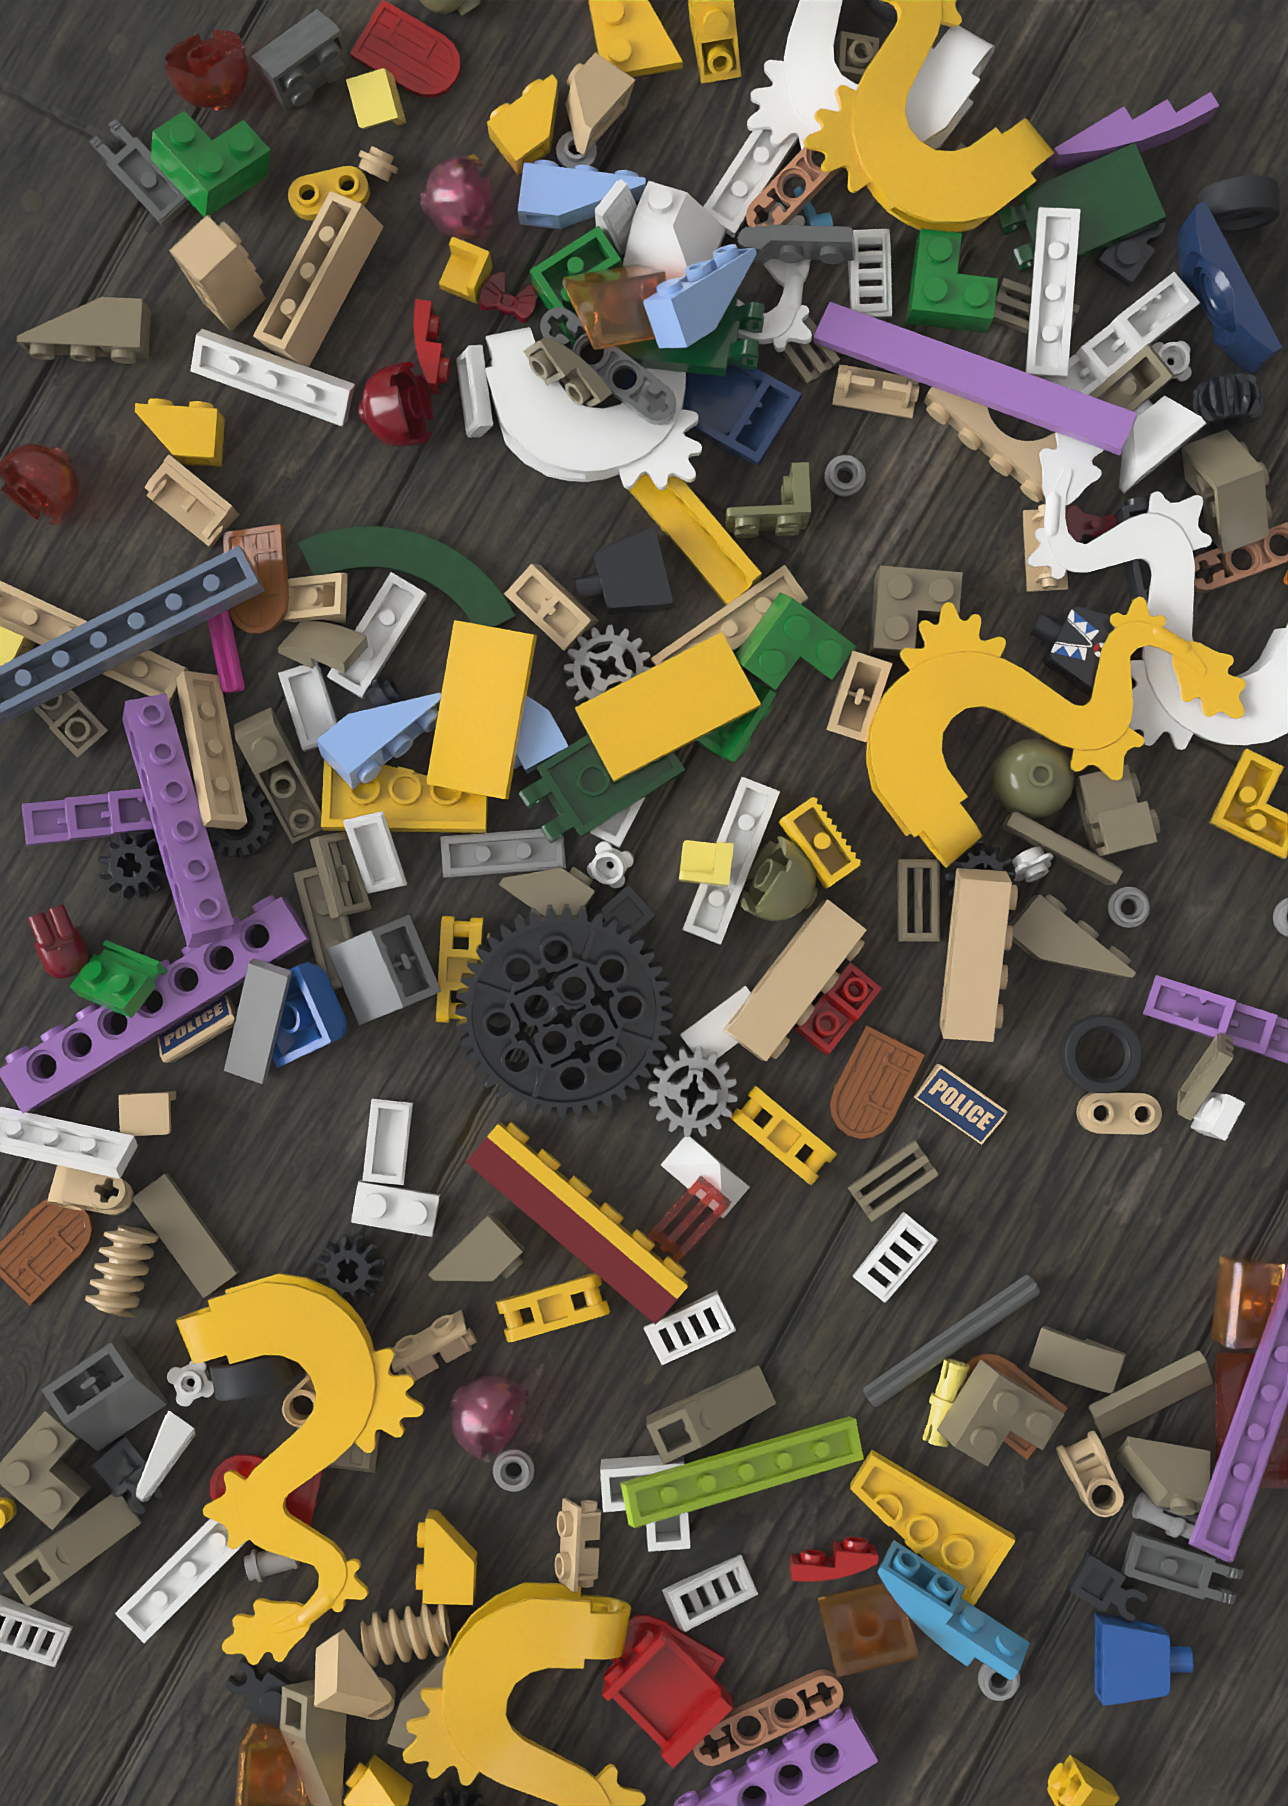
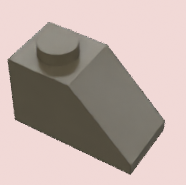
M560 867L506 877L499 883L502 888L531 908H535L544 917L546 916L547 905L550 904L553 906L556 915H561L564 904H569L571 914L577 915L581 905L587 906L596 893L589 887L593 880L575 867H572L569 873Z
M490 1212L428 1275L434 1281H494L500 1274L507 1279L524 1262L519 1255L524 1251L525 1247Z
M1127 1437L1117 1450V1459L1155 1505L1170 1508L1172 1513L1178 1515L1198 1513L1210 1485V1451Z

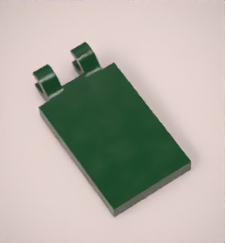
M1135 142L1021 192L1020 201L1022 205L1012 206L998 213V223L1003 235H1008L1026 226L1033 243L1022 245L1013 250V259L1019 272L1034 266L1039 207L1080 209L1077 260L1161 224L1166 220V214Z
M615 283L606 339L643 368L724 377L727 376L728 366H736L748 370L757 369L759 341L754 339L737 341L739 330L762 333L764 304L748 302L737 306L738 297L734 295L714 331L688 347L659 348L643 300L658 292L657 286Z
M587 734L537 766L536 768L542 778L520 791L519 795L528 809L534 807L546 797H548L559 816L541 827L551 844L573 828L576 829L582 838L684 773L685 769L675 753L672 752L613 782Z

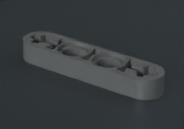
M556 307L544 314L540 324L543 338L547 336L567 348L571 347V341L563 334L559 333L555 338L552 337L553 330L550 324L553 321L560 324L566 320L567 330L575 338H578L580 331L585 333L576 340L572 351L580 357L583 347L590 343H597L604 349L602 360L597 364L588 365L601 377L612 391L614 397L653 425L665 424L673 418L676 412V398L674 392L666 384L571 311ZM623 368H629L637 375L635 385L627 390H621L613 383L615 373ZM645 381L650 383L646 387V392L655 399L660 398L661 395L666 397L665 406L667 410L665 412L659 409L654 414L649 412L651 408L650 402L641 394L638 402L632 400L641 392Z

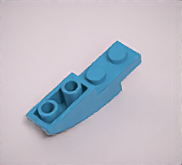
M893 1540L877 1572L898 1605L926 1635L968 1667L972 1660L977 1658L1012 1681L1020 1671L1030 1642L962 1599L961 1595L965 1588L963 1584Z

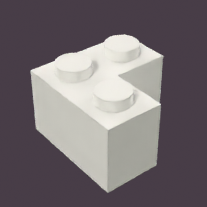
M660 1455L601 1459L600 1474L603 1512L626 1510L621 1488L622 1482L683 1465L684 1455L666 1464H663ZM688 1512L646 1525L648 1552L690 1549Z

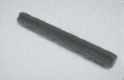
M1023 1276L864 1387L863 1392L871 1405L878 1407L943 1362L945 1358L950 1357L1035 1298L1040 1293L1038 1285L1031 1276Z

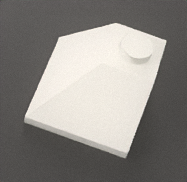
M648 181L633 216L621 275L652 286H658L660 283L670 279L681 278L686 275L685 269L687 267L714 258L713 252L720 248L726 234V229L687 192Z
M1163 396L1154 405L1148 399L1133 412L1138 413L1137 419L1122 451L1120 490L1125 494L1178 451L1181 446H1184L1206 424L1202 417L1166 396Z

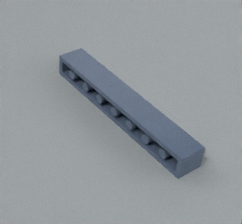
M239 545L1 665L0 725L264 592L265 589L245 551Z

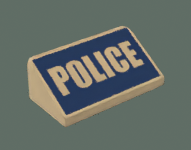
M221 996L162 1032L157 1039L162 1061L167 1063L176 1062L233 1027L238 1011L229 996Z
M936 1064L914 1096L918 1101L981 1145L1008 1113V1111L940 1064Z

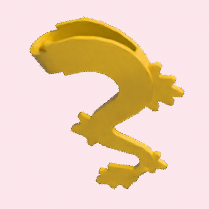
M880 0L890 3L896 9L898 17L895 27L865 70L857 89L854 90L846 85H839L835 90L839 111L820 108L815 112L814 119L820 124L821 130L809 134L804 139L803 144L807 149L825 154V160L821 164L822 171L830 173L840 168H846L848 171V190L851 193H856L867 185L874 198L883 208L901 222L918 230L922 228L956 233L971 231L1036 182L1031 173H1033L1038 165L1053 155L1054 151L1027 118H1024L1002 134L997 128H994L971 146L956 151L934 150L921 142L908 127L905 112L908 92L938 35L940 24L956 28L962 22V19L956 10V0Z
M1137 597L1132 601L1126 615L1114 613L1110 616V622L1115 629L1108 635L1102 646L1092 697L1084 706H1077L1070 703L1024 669L1000 658L1006 645L1005 639L1003 637H996L986 641L980 640L981 617L973 614L967 621H962L955 606L947 602L941 608L940 619L937 625H933L928 620L921 621L919 624V631L925 642L922 649L905 648L901 650L900 657L910 671L895 681L884 693L875 709L867 731L866 764L871 788L904 835L912 834L913 837L919 835L933 855L947 868L982 837L978 827L960 804L961 801L967 798V795L948 770L942 753L943 732L951 719L964 709L984 707L996 710L1051 741L1072 748L1073 755L1070 767L1074 772L1081 771L1088 765H1094L1110 780L1118 781L1123 777L1124 756L1126 752L1133 747H1140L1144 744V738L1129 727L1133 710L1130 656L1137 648L1150 646L1171 654L1172 666L1180 687L1181 700L1190 702L1195 698H1199L1202 713L1206 717H1212L1218 712H1222L1233 719L1241 718L1245 711L1239 695L1245 688L1246 682L1242 678L1228 674V668L1234 662L1231 655L1219 653L1198 642L1186 641L1163 627L1166 623V618L1163 615L1152 617L1149 614L1146 600L1143 597Z
M278 1273L226 1289L225 1295L209 1299L208 1307L186 1314L176 1320L193 1363L208 1361L227 1355L229 1364L261 1355H282L298 1362L310 1375L316 1391L314 1409L305 1424L259 1464L248 1478L234 1470L226 1472L224 1474L225 1494L209 1502L203 1509V1514L206 1517L226 1527L229 1535L227 1541L229 1548L236 1549L250 1539L255 1545L266 1551L314 1565L319 1573L318 1589L305 1605L293 1601H271L265 1598H258L253 1604L255 1615L239 1613L233 1618L234 1633L223 1642L222 1650L226 1654H243L252 1665H256L266 1652L272 1653L277 1662H282L291 1648L305 1636L311 1624L330 1608L335 1612H340L345 1607L346 1599L362 1600L369 1593L368 1587L356 1576V1572L361 1567L360 1560L353 1558L347 1561L344 1552L334 1541L291 1515L285 1505L288 1494L333 1463L354 1442L364 1452L371 1453L376 1448L378 1429L387 1432L393 1437H401L405 1432V1428L401 1423L402 1418L421 1416L425 1410L422 1403L407 1394V1390L414 1385L415 1378L409 1374L393 1375L390 1373V1366L395 1357L394 1349L388 1347L374 1351L371 1336L362 1318L334 1289L307 1277Z
M524 1582L495 1595L472 1613L457 1633L445 1661L442 1687H425L421 1690V1698L429 1708L430 1713L426 1716L412 1718L407 1721L406 1727L408 1732L416 1735L417 1738L403 1752L404 1761L409 1764L421 1761L429 1762L427 1773L432 1779L439 1777L449 1766L454 1765L458 1770L460 1782L465 1786L470 1785L480 1771L500 1784L555 1803L558 1806L643 1805L645 1795L642 1791L623 1787L617 1783L618 1771L615 1765L609 1764L605 1766L594 1777L582 1766L522 1736L509 1723L506 1716L507 1699L514 1685L529 1673L546 1668L583 1669L585 1659H614L622 1656L631 1606L625 1601L608 1596L581 1595V1587L578 1586V1592H573L562 1583Z

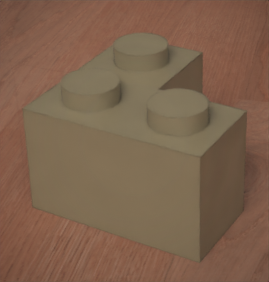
M1226 429L1181 446L1185 480L1202 497L1206 534L1211 537L1221 552L1224 554L1269 537L1268 519L1272 517V511L1266 498L1265 486L1269 485V475L1265 465L1262 462H1257L1250 455L1246 444L1242 441L1238 442Z
M880 566L875 574L869 655L900 657L902 649H915L917 619L939 620L941 608L947 602L952 603L959 614L963 572Z
M1128 764L1124 765L1123 777L1118 781L1110 780L1102 771L1075 778L1074 790L1090 852L1101 857L1158 842L1156 834L1160 833V824L1157 813L1154 809L1149 810L1147 801L1137 802L1136 797L1141 794L1140 785L1134 772L1130 773Z
M980 1359L950 1410L937 1428V1431L955 1448L988 1467L1009 1431L1043 1450L1065 1414L1042 1396Z
M52 1406L44 1411L0 1462V1485L51 1530L56 1528L72 1512L92 1488L91 1485L62 1461L80 1440V1437L63 1424Z

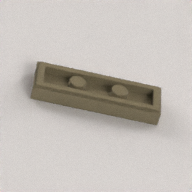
M1018 812L1008 814L1000 827L1035 847H1042L1044 852L1052 853L1057 859L1107 886L1117 884L1123 872L1122 868Z
M317 867L295 872L294 877L317 965L327 974L333 990L342 988L327 949L354 938L349 916L330 918Z
M168 1173L159 1177L131 1198L203 1298L239 1273L236 1266Z
M1200 1350L1091 1404L1089 1409L1101 1437L1104 1439L1212 1384L1213 1381L1207 1361Z

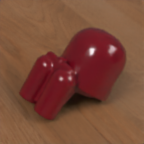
M64 904L47 910V914L42 912L27 918L36 939L34 946L44 970L53 978L66 979L79 974L89 961V952L78 926H73Z

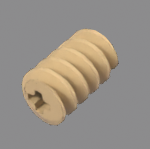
M119 1224L118 1230L104 1232V1236L113 1241L114 1244L111 1247H100L99 1252L108 1257L109 1261L107 1263H95L94 1268L105 1275L102 1279L90 1280L89 1284L100 1290L98 1295H86L85 1300L101 1311L123 1317H135V1314L128 1308L139 1305L140 1299L133 1292L141 1291L144 1289L145 1284L137 1276L148 1273L149 1266L142 1260L152 1258L154 1251L146 1244L155 1243L158 1240V1235L136 1226Z
M422 1603L419 1617H415L411 1607L406 1606L404 1618L401 1620L398 1619L394 1608L389 1609L387 1622H382L377 1611L373 1612L370 1625H366L362 1619L361 1638L363 1653L370 1667L374 1668L378 1665L380 1655L386 1665H392L395 1661L396 1652L402 1662H409L413 1649L419 1659H426L429 1646L435 1656H442L445 1644L447 1643L449 1649L451 1647V1630L445 1604H438L436 1614H432L428 1605Z

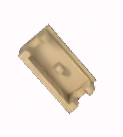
M169 454L145 486V489L149 491L146 495L210 548L215 545L223 535V532L239 516V513L231 504Z
M531 563L505 593L521 611L564 651L568 647L575 646L578 643L577 637L581 636L586 630H590L599 621L538 564Z

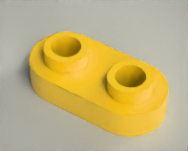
M343 166L297 178L289 188L288 199L294 213L298 217L313 221L317 217L330 191L361 203L364 206L369 199L370 188L367 178L361 170L353 166ZM345 181L355 183L354 187L349 191L341 189V185ZM307 190L315 192L314 197L310 200L301 198L302 194Z

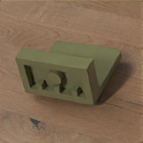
M809 462L792 463L789 476H783L781 505L727 508L726 532H734V537L753 538L759 536V531L775 530L776 536H794L800 533L799 529H806L811 514Z

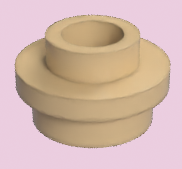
M371 146L369 153L360 151L359 157L362 159L358 168L387 182L392 173H397L398 168L391 165L393 156Z

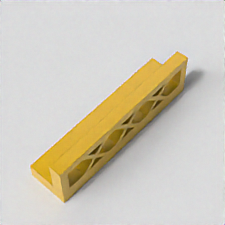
M645 474L639 478L632 489H628L725 605H728L759 583L762 573L682 479L671 476L668 478V487L665 490H659L650 476Z

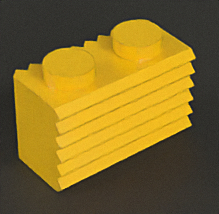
M812 797L784 816L779 821V824L791 841L798 845L807 855L816 870L817 878L824 888L827 889L859 867L861 860L855 859L856 853L850 852L851 846L846 845V839L841 838L842 832H836L837 826L831 825L832 819L826 818L827 812L822 811V805L817 804L818 798Z

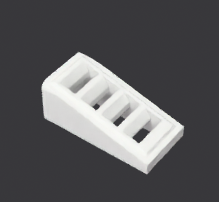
M621 179L617 180L595 208L596 227L599 226L618 255H623L626 252L633 216L637 208L627 183Z
M890 229L853 230L855 244L854 261H848L850 309L877 319L892 318ZM879 248V251L858 252V249ZM880 263V268L859 269V264ZM881 280V286L859 287V281ZM882 296V303L860 304L859 297Z
M902 1212L852 1276L882 1301L886 1302L938 1242V1239ZM904 1230L920 1241L916 1248L900 1236ZM894 1242L910 1254L906 1261L889 1249ZM883 1255L900 1267L896 1274L878 1261ZM872 1267L890 1280L885 1287L868 1274Z
M717 1290L662 1317L656 1325L652 1322L643 1327L662 1365L736 1331L734 1323ZM709 1307L719 1326L713 1329L703 1311ZM696 1314L705 1332L697 1336L688 1318ZM681 1321L690 1339L689 1341L682 1342L674 1326L676 1322ZM665 1327L675 1345V1348L669 1351L659 1333V1330Z
M170 1411L164 1417L136 1489V1496L142 1502H147L195 1437V1429Z
M741 1555L701 1571L662 1590L678 1628L684 1632L758 1595ZM733 1571L741 1591L733 1592L726 1573ZM716 1578L725 1595V1598L720 1600L711 1582ZM702 1586L709 1605L703 1607L696 1588ZM687 1594L694 1610L687 1614L681 1600V1596Z
M0 1595V1615L6 1617L0 1630V1650L55 1667L73 1626ZM15 1620L22 1622L16 1637L10 1635ZM35 1626L39 1629L31 1644L26 1642V1638L31 1627ZM51 1631L55 1635L47 1651L42 1649L41 1646L47 1632Z

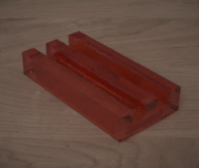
M700 1175L650 1230L647 1237L652 1242L654 1240L661 1244L659 1248L665 1253L668 1250L673 1254L672 1259L679 1263L727 1210L732 1201ZM700 1189L706 1192L705 1196L669 1236L662 1232ZM714 1199L718 1205L681 1246L676 1244L675 1241Z

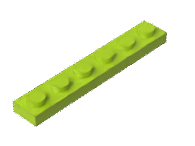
M848 1416L622 1482L621 1488L628 1524L633 1528H637L863 1460L856 1419Z

